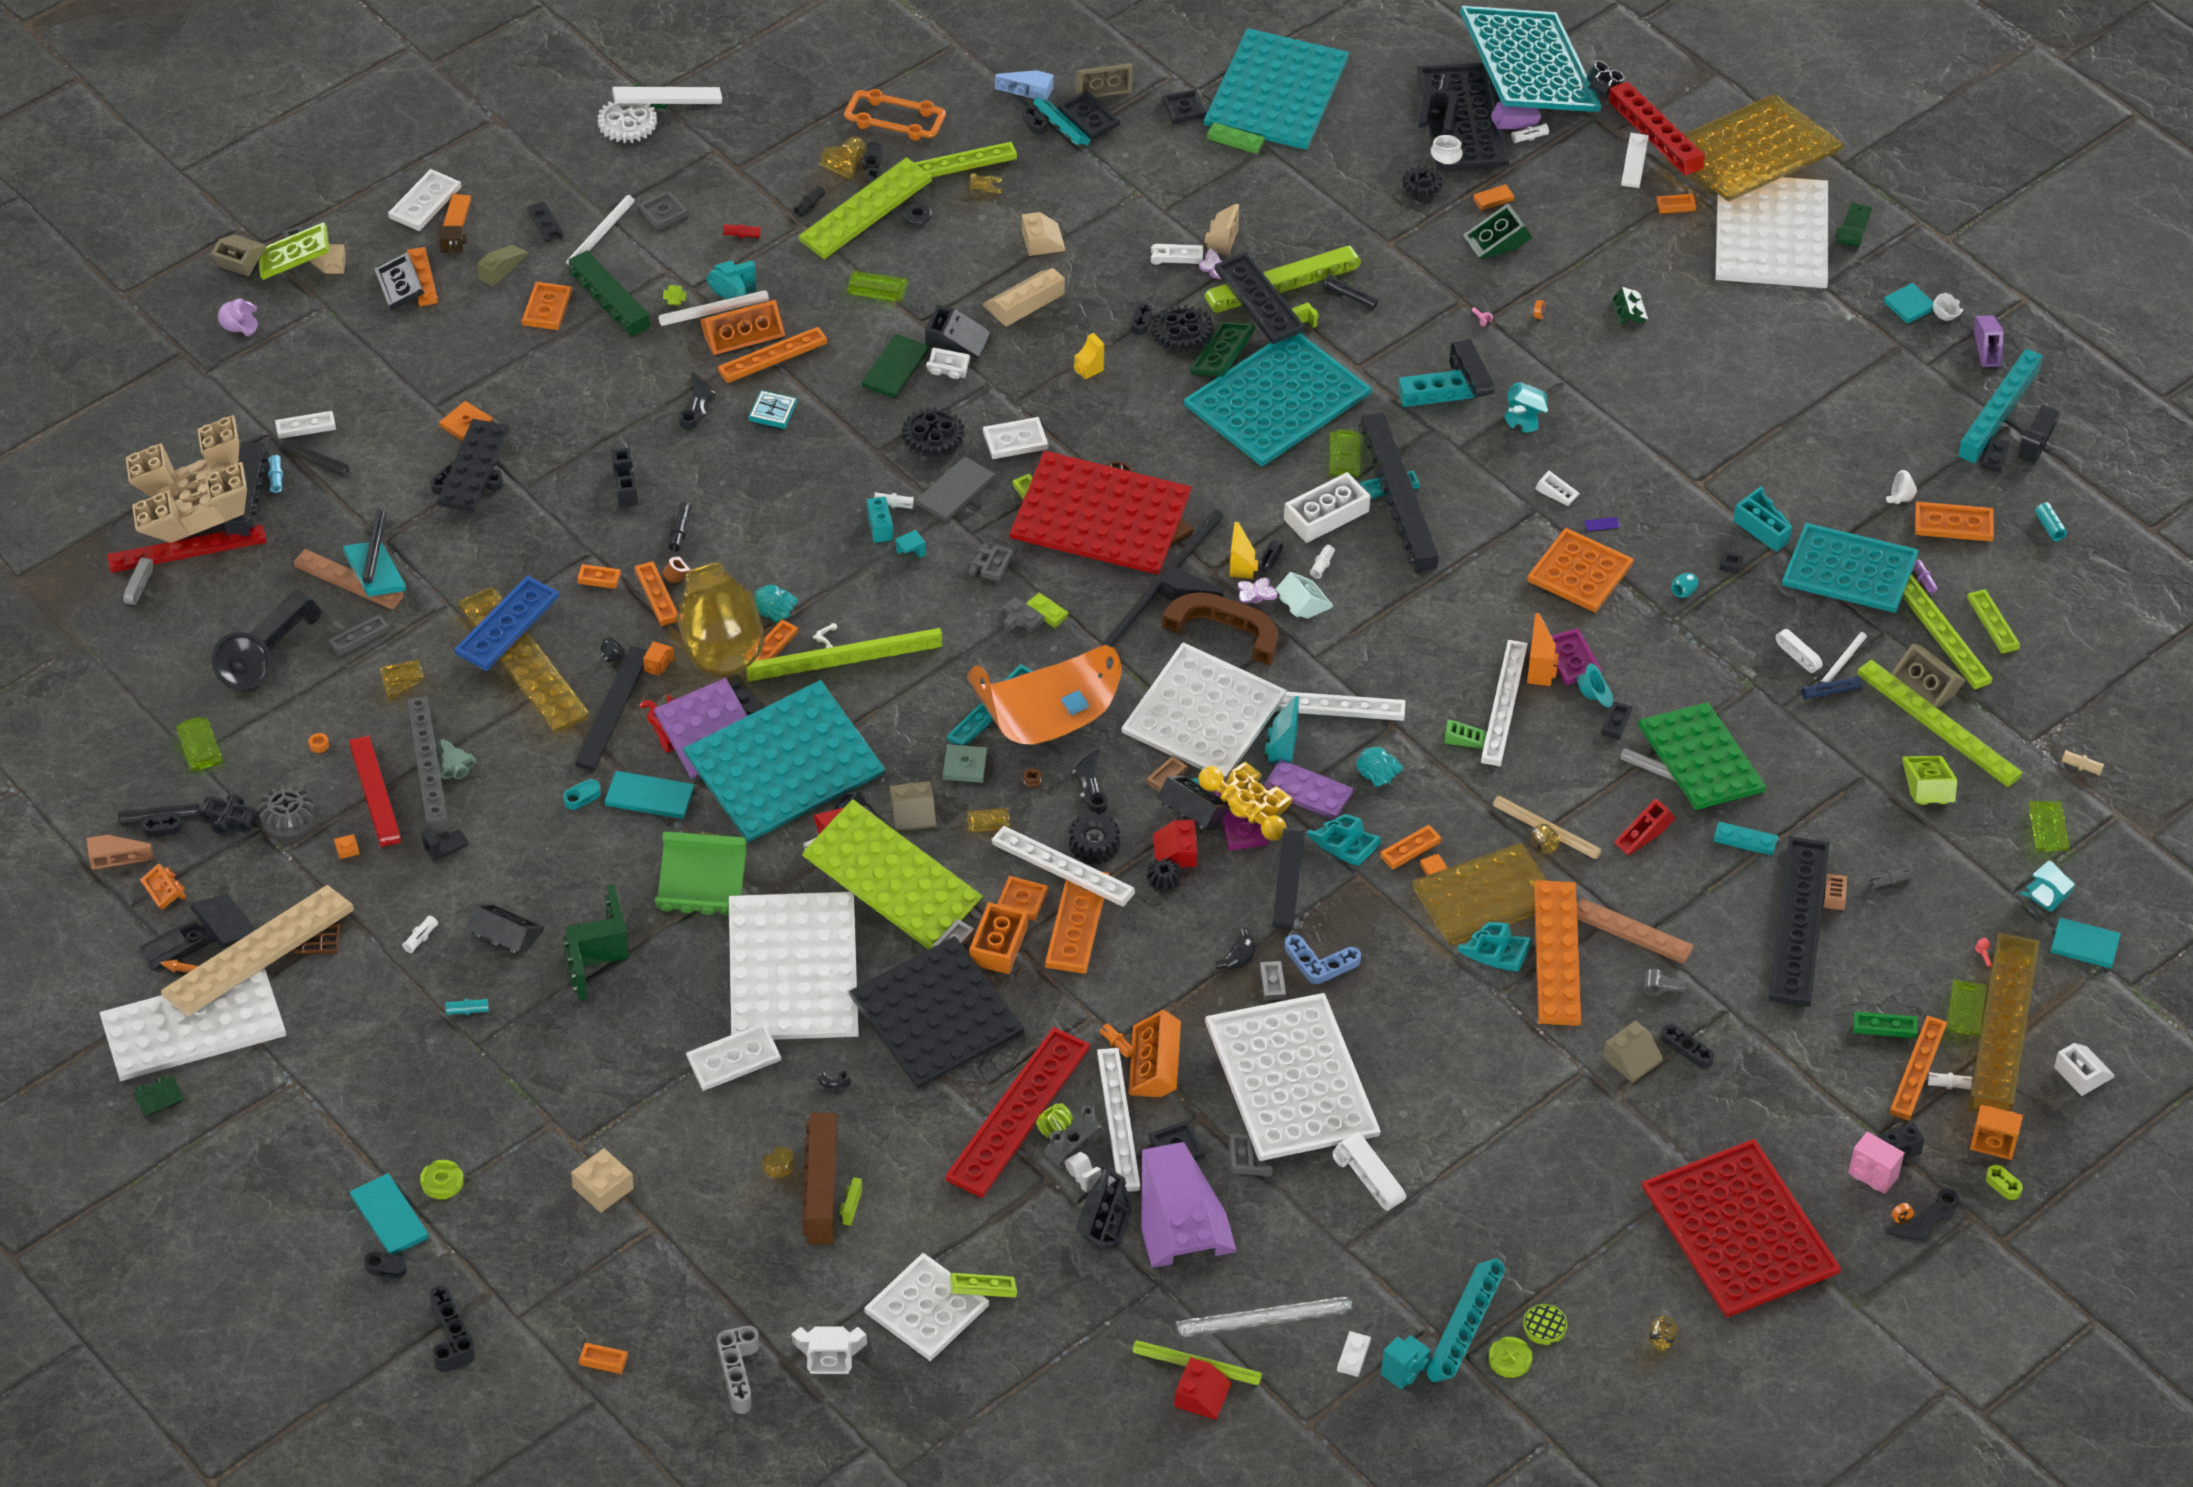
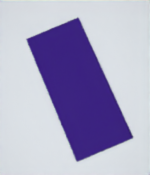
M1617 517L1584 520L1587 531L1620 528Z

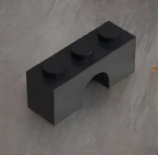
M630 447L611 449L618 506L638 505Z

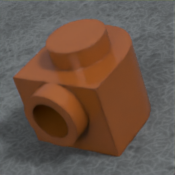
M680 556L673 557L665 566L663 575L669 582H682L689 574L690 569Z

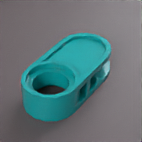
M589 779L565 791L563 794L565 807L576 810L599 798L601 795L599 782ZM572 796L579 798L575 802H570L568 800V798Z

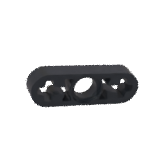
M1667 1024L1662 1028L1661 1040L1664 1044L1700 1068L1712 1066L1714 1052L1709 1047L1674 1024ZM1689 1043L1693 1048L1685 1049L1682 1047V1044Z

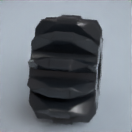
M1163 858L1161 861L1155 859L1154 863L1149 865L1147 879L1150 887H1155L1156 891L1162 889L1166 892L1167 889L1173 891L1175 886H1179L1182 872L1179 869L1178 863H1173L1172 859L1165 861Z

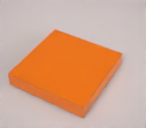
M1009 876L997 905L1028 912V919L1036 921L1047 895L1048 886Z

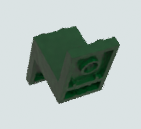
M615 884L608 885V894L604 895L607 919L565 927L566 935L562 936L565 948L564 956L569 964L567 965L569 977L572 978L573 993L578 994L579 1001L587 1000L583 966L629 958L627 931Z

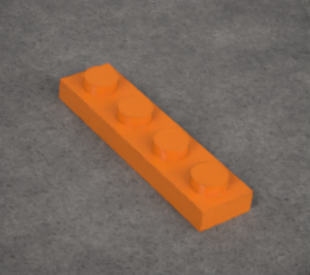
M421 247L407 250L425 294L417 297L419 306L437 304L438 299L426 248Z
M654 562L635 566V573L660 626L678 622L679 615Z

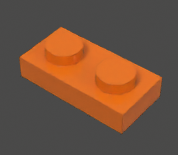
M582 564L577 580L578 584L616 589L621 572L620 569Z

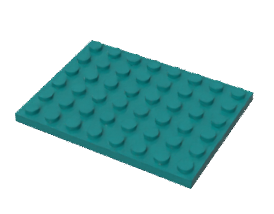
M1461 6L1459 12L1503 106L1587 112L1600 111L1602 106L1595 91L1588 89L1590 82L1556 12Z
M1247 28L1205 116L1204 125L1211 127L1215 122L1262 136L1267 141L1308 150L1347 63L1349 52Z
M1300 333L1274 345L1269 343L1228 370L1224 377H1217L1185 398L1183 405L1263 467L1371 395L1372 388Z
M821 680L683 748L685 756L740 834L746 838L747 843L841 796L844 792H849L885 774L886 770Z

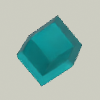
M914 530L896 538V552L898 554L914 551L919 558L926 556V542Z

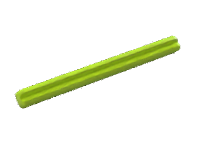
M1138 1340L1135 1341L1133 1346V1352L1136 1354L1185 1367L1190 1357L1211 1363L1225 1377L1254 1385H1259L1262 1378V1373Z

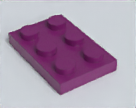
M1578 628L1551 636L1556 645L1555 653L1559 654L1558 664L1554 666L1557 667V672L1565 686L1577 683L1576 678L1586 672L1589 664L1596 665L1602 674L1600 665Z

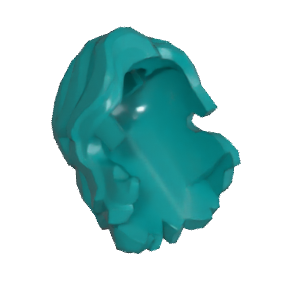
M766 585L755 592L752 606L759 615L767 619L770 616L775 623H778L790 616V611L793 610V607L798 602V598L778 586Z
M1381 747L1366 748L1361 752L1356 764L1359 773L1368 781L1371 779L1376 788L1382 784H1389L1391 778H1394L1395 774H1399L1403 770V766L1398 762V759H1395L1394 756Z

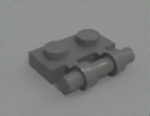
M983 543L976 551V557L971 561L968 573L974 576L976 572L981 570V577L999 582L1013 557V550L995 545L993 550H991L987 543Z

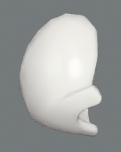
M1947 293L1939 294L1933 302V310L1936 316L1944 321L1954 320L1963 311V309L1959 308L1960 301Z

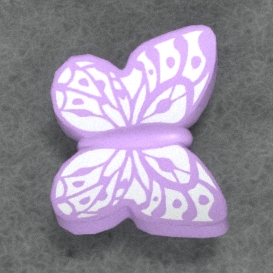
M1210 248L1205 255V260L1199 262V268L1204 272H1209L1211 277L1221 279L1214 270L1215 264L1222 262V260Z
M1268 578L1258 579L1255 584L1248 581L1238 583V589L1240 590L1239 599L1242 604L1250 602L1260 603L1263 599L1273 600L1277 598V592L1273 587L1269 586Z

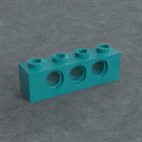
M1460 370L1400 377L1398 382V393L1403 407L1474 398Z

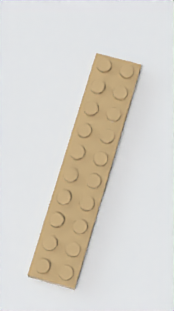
M326 885L162 989V997L188 1017L354 911L353 904Z

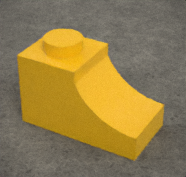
M1094 333L1087 336L1084 347L1075 355L1074 369L1084 379L1104 371V343Z

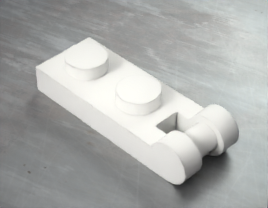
M1154 244L1151 247V263L1154 265H1158L1161 262L1199 264L1203 260V246Z

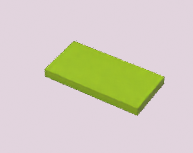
M323 222L266 246L258 260L261 278L264 280L329 253L328 232L325 223Z

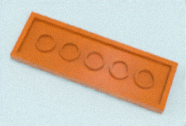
M1068 880L1065 881L1045 968L1087 973L1104 897Z

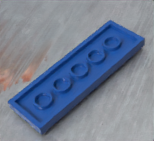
M527 575L454 649L455 655L487 671L559 598V592Z

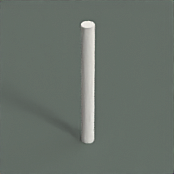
M1860 632L1821 682L1827 683L1833 680L1866 639L1865 633Z

